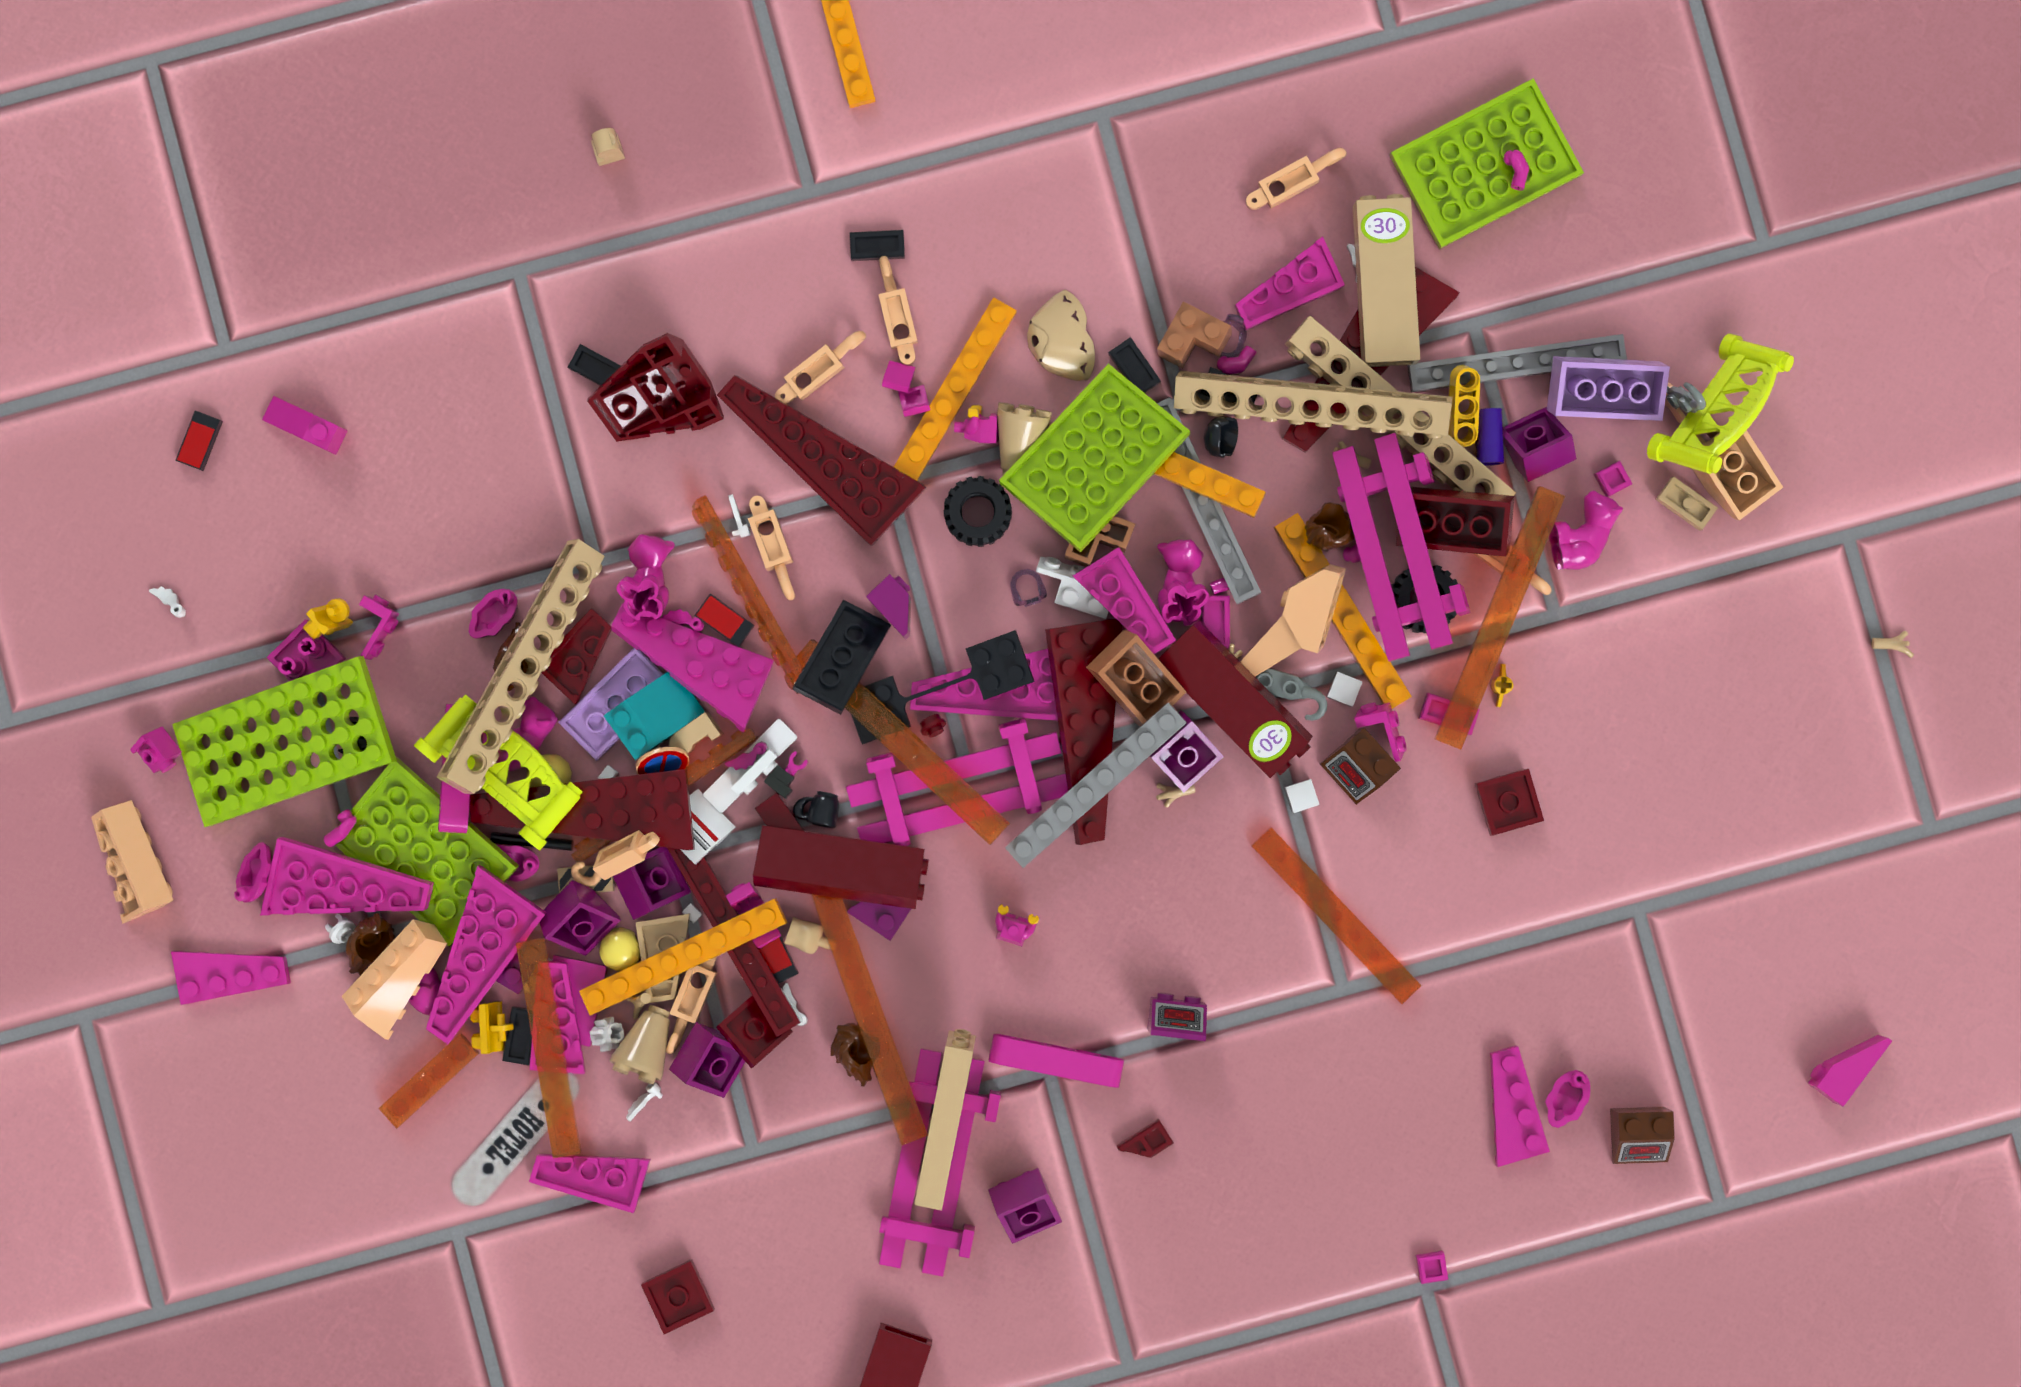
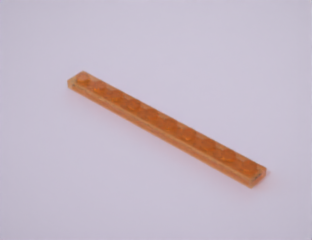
M1541 486L1537 487L1436 733L1435 740L1457 749H1462L1565 498L1564 495Z
M811 639L795 657L794 661L804 668L818 642ZM859 682L845 709L989 845L993 844L1010 823Z
M810 894L901 1145H905L928 1136L844 902L841 898Z

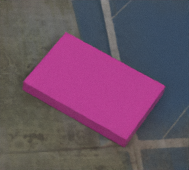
M553 955L552 961L568 963L581 1045L590 1047L592 1044L590 1031L595 1026L594 1021L597 1020L598 1013L589 1015L579 991L605 979L608 967L598 963Z

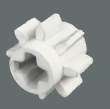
M614 1017L595 1020V1026L590 1031L592 1045L600 1046V1052L618 1048L619 1042L624 1038L622 1024L614 1023Z

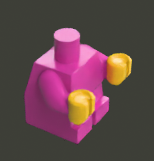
M972 405L968 409V418L965 419V422L954 423V432L964 433V438L975 442L996 444L999 441L997 414L992 413L989 417L982 416V406Z
M1000 904L995 918L998 930L996 939L1022 947L1024 940L1034 933L1039 917L1029 914L1028 919L1020 916L1017 919L1015 918L1016 915L1008 913V906L1004 907L1003 904Z

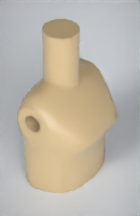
M795 917L792 919L784 942L786 945L793 946L809 954L815 953L819 946L834 951L837 943L836 940L823 936L822 925Z

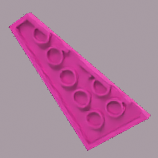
M622 603L611 625V631L636 650L639 649L646 654L651 662L664 668L673 679L700 700H705L716 709L718 714L723 718L727 717L736 724V728L744 733L772 669L774 660L660 617L654 619L653 617L641 616L640 621L632 619L626 613Z
M1048 648L1025 654L1035 681L1033 683L984 700L977 681L967 679L911 700L910 710L1058 721ZM972 668L912 682L911 695L966 676L971 672Z
M280 837L276 841L260 916L271 914L293 915L295 913H351L359 911H424L429 907L434 882Z
M480 864L477 866L475 878L459 922L447 966L441 979L440 988L426 1026V1030L446 1044L452 1041L547 913Z

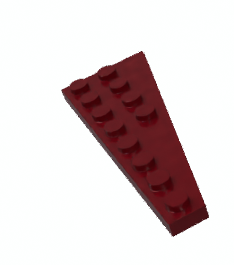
M1415 267L1420 336L1457 298L1460 292ZM1357 309L1339 341L1361 359L1359 311ZM1332 361L1331 370L1336 374H1341V363ZM1389 366L1371 368L1381 376ZM1323 377L1317 378L1315 384H1330ZM1353 378L1351 382L1352 387L1363 388L1361 380ZM1307 400L1305 402L1307 409L1311 411L1319 409L1316 401ZM1337 402L1332 405L1336 413H1344L1346 411V407L1342 403ZM1305 422L1302 425L1290 424L1282 440L1306 452L1330 427H1319L1315 425V422Z
M734 375L717 394L739 418L870 546L875 544L926 489L919 481L737 375Z
M1116 618L1045 629L1068 791L1112 752L1116 701L1086 667L1122 632V624ZM1108 793L1073 823L1075 843L1077 845L1105 840Z
M681 769L573 782L574 785L583 791L580 795L581 798L551 832L619 841L640 830L644 835L650 832L656 833L660 838L656 845L658 847L695 850L687 770ZM539 786L529 788L528 802L549 795L550 787ZM489 793L470 795L471 822L520 829L526 825Z

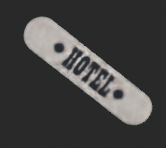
M545 1071L456 1172L452 1180L453 1193L460 1202L469 1206L484 1203L570 1106L579 1092L578 1080L573 1073Z

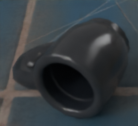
M817 791V795L814 797L799 799L793 806V813L795 817L806 820L807 823L826 828H835L839 813L838 795ZM811 801L808 815H805L803 813L804 806Z

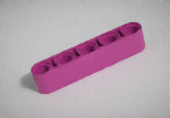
M446 704L445 714L453 706V704ZM442 755V766H443V764L445 763V761H446V759H447V758H445L443 755ZM442 780L440 786L438 832L467 834L470 794H464Z
M993 1034L988 1059L989 1062L998 1065L1115 1088L1120 1086L1124 1060L1117 1057L1002 1034Z

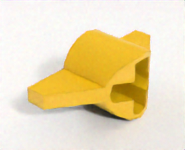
M1500 664L1499 676L1491 682V689L1497 694L1496 707H1501L1504 694L1509 693L1513 689L1512 680L1506 676V664Z

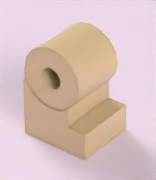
M613 128L600 129L591 135V143L599 166L625 159L619 136Z

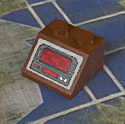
M1359 728L1320 763L1322 768L1356 805L1380 788L1401 769L1365 728Z
M1666 1107L1610 1108L1613 1164L1669 1161L1675 1140L1674 1112Z

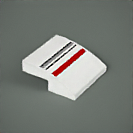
M699 789L690 795L695 850L680 849L695 865L736 828L723 813H720L703 796Z

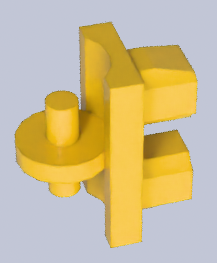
M337 598L329 601L327 605L310 609L306 613L310 620L303 626V629L312 639H317L322 634L331 635L335 631L349 628L353 621L348 618L350 609L347 602Z
M502 1001L478 1004L479 1007H476L470 1015V1020L473 1023H479L480 1032L474 1033L471 1037L472 1048L481 1050V1054L504 1051L506 1031L513 1030L514 1025L513 1023H505Z

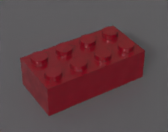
M1411 487L1427 549L1507 556L1510 550L1515 496ZM1397 526L1396 546L1403 547Z

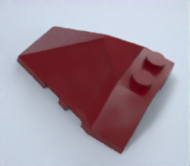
M669 333L643 344L587 400L616 442L650 437V434L661 432L674 434L676 430L689 428L692 431L701 430L724 419L711 380L684 340Z

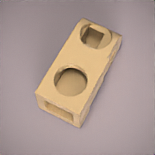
M704 712L674 733L669 740V747L684 749L689 754L695 749L696 744L709 736L711 741L724 733L711 714Z

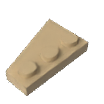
M690 913L635 922L641 961L686 941ZM680 974L647 989L646 993L651 996L649 1003L676 999Z

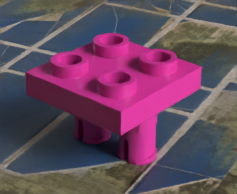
M306 619L266 657L289 681L339 664L346 659L323 634L317 639H312L303 629V626L309 621Z

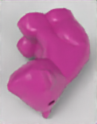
M1593 490L1584 497L1585 524L1581 525L1578 529H1570L1567 522L1547 523V535L1555 567L1558 570H1580L1594 564L1599 559L1608 541L1610 531L1623 508L1615 500Z
M641 534L628 548L630 561L636 566L637 571L633 578L625 576L621 579L616 589L618 594L625 600L623 607L632 619L640 621L641 616L653 617L654 619L661 617L669 600V591L665 587L664 573L661 565L675 547L674 542L664 541L656 536Z
M1174 540L1169 543H1159L1157 548L1168 566L1163 589L1159 591L1157 599L1161 615L1168 624L1171 621H1183L1184 626L1191 625L1198 620L1202 612L1201 607L1207 603L1210 597L1207 588L1202 584L1195 585L1192 573L1200 567L1204 554L1192 540Z
M530 697L524 703L526 707L521 715L520 728L513 731L539 750L543 740L559 719L555 716L552 709L541 703L537 698ZM482 733L481 735L482 744H484L487 741L486 733ZM499 748V757L496 763L503 762L508 758V752ZM513 760L509 764V771L523 768L518 760Z

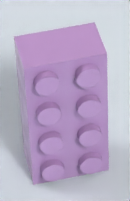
M1553 356L1547 411L1555 416L1663 421L1670 366L1660 361Z

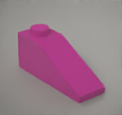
M273 396L262 418L263 421L335 455L347 433V430Z
M1876 1035L1824 1061L1813 1069L1808 1084L1833 1103L1844 1107L1891 1044L1892 1040Z

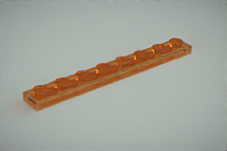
M704 495L696 499L692 506L693 518L697 524H702L706 531L705 538L711 548L716 549L720 556L718 561L721 568L725 572H729L734 591L737 595L743 597L748 616L751 619L754 618L759 626L758 633L764 642H768L772 649L771 656L777 666L781 665L786 674L784 679L792 690L803 668L708 498Z
M751 728L747 731L744 730V733L740 730L736 731L730 736L732 738L730 743L725 746L722 743L718 744L708 752L710 757L703 762L697 759L686 767L688 770V786L693 785L759 737ZM587 837L574 846L577 851L572 853L571 856L576 863L583 862L612 842V840L594 838L590 841Z
M1271 827L1251 845L1400 1004H1403L1422 986Z
M545 938L519 941L516 943L552 1156L553 1158L580 1154L581 1145Z

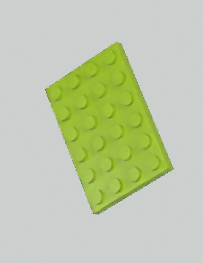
M1534 78L1389 154L1439 249L1584 174ZM1516 149L1521 151L1529 165L1528 176L1522 191L1510 187L1515 171L1512 165L1509 166L1504 162V154L1509 150L1514 151Z
M1108 363L999 479V483L1079 552H1082L1190 435V430Z
M396 757L397 761L388 764L352 808V815H356V824L347 837L335 846L348 857L434 882L428 909L409 912L419 921L434 924L446 941L447 946L450 947L453 944L461 916L463 915L477 866L480 864L499 879L506 882L519 865L469 820L467 834L438 832L440 795Z

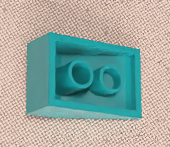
M666 672L603 716L632 757L637 760L706 711L693 693L673 679L669 672Z

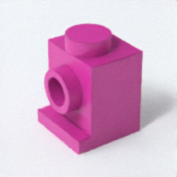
M163 726L142 735L130 749L133 754L138 752L144 763L148 765L153 773L158 771L164 773L176 765L175 759L182 753Z

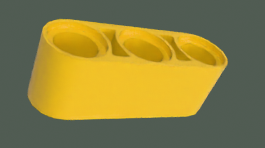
M1459 365L1450 374L1449 396L1453 397L1448 434L1461 446L1467 447L1474 444L1478 437L1480 375L1469 366ZM1464 372H1469L1470 381L1466 385H1461L1459 381L1460 376ZM1464 399H1468L1469 408L1465 412H1460L1458 409L1459 403ZM1467 426V436L1463 439H1458L1457 433L1459 429Z

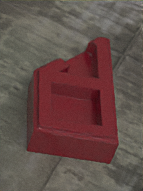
M778 792L755 807V810L767 826L804 831Z
M1157 1119L1118 1144L1117 1148L1122 1152L1125 1151L1152 1158L1174 1144L1161 1121Z

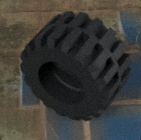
M971 476L963 482L959 481L953 489H950L949 495L944 502V518L950 533L958 541L964 542L968 546L984 547L986 544L991 545L995 543L997 539L1004 536L1005 531L1010 526L1012 507L1008 493L1004 491L1000 484L998 485L991 478L989 480L985 479L984 476H978V478H972ZM972 497H984L993 505L994 516L991 522L983 527H972L962 517V507Z
M1432 566L1440 596L1450 593L1449 587L1457 585V580H1452L1450 577L1451 573L1448 570L1443 571L1441 566ZM1407 569L1394 579V584L1391 585L1397 608L1411 604L1410 592L1414 585L1410 570ZM1456 611L1446 614L1448 624L1457 615ZM1423 620L1403 626L1404 629H1410L1414 633H1427Z

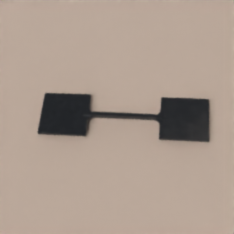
M1014 630L965 648L972 666L971 672L968 675L909 697H904L899 693L893 676L855 689L847 704L861 743L865 744L911 727L905 710V705L908 701L964 680H976L984 700L1035 682L1017 631Z

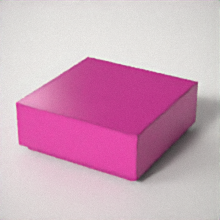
M889 360L882 381V387L908 393L915 373V367Z
M924 385L909 388L908 393L898 391L904 417L930 411Z
M1620 460L1594 474L1606 497L1632 485Z
M1443 1251L1416 1255L1421 1284L1448 1280Z

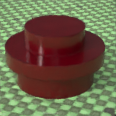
M939 714L931 715L920 722V732L923 736L929 735L930 738L938 736L944 731L943 727L946 725V721Z

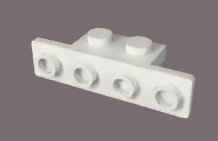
M1040 557L1036 572L1061 580L1055 599L1056 604L1104 619L1107 618L1108 610L1073 577V575L1084 569L1083 566L1068 565L1054 557Z
M777 719L744 752L750 753L758 742L762 741L767 744V751L762 755L757 754L754 765L749 766L747 769L740 768L738 770L729 767L703 793V796L720 813H723L743 792L748 795L758 785L755 780L762 773L767 776L778 765L775 760L797 739V735L781 719Z

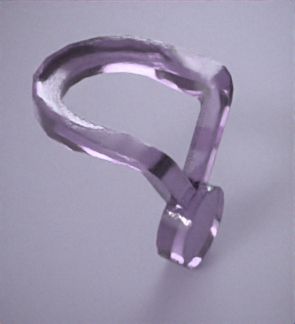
M1228 314L1226 321L1223 322L1235 327L1240 333L1236 350L1230 353L1222 352L1220 357L1226 356L1229 358L1240 354L1247 338V331L1242 327L1244 322L1242 317Z
M1022 569L1012 577L1010 586L1016 606L1024 605L1027 607L1042 602L1041 599L1046 598L1047 592L1040 575L1034 570ZM1029 574L1037 581L1039 596L1022 601L1016 589V581L1020 576Z

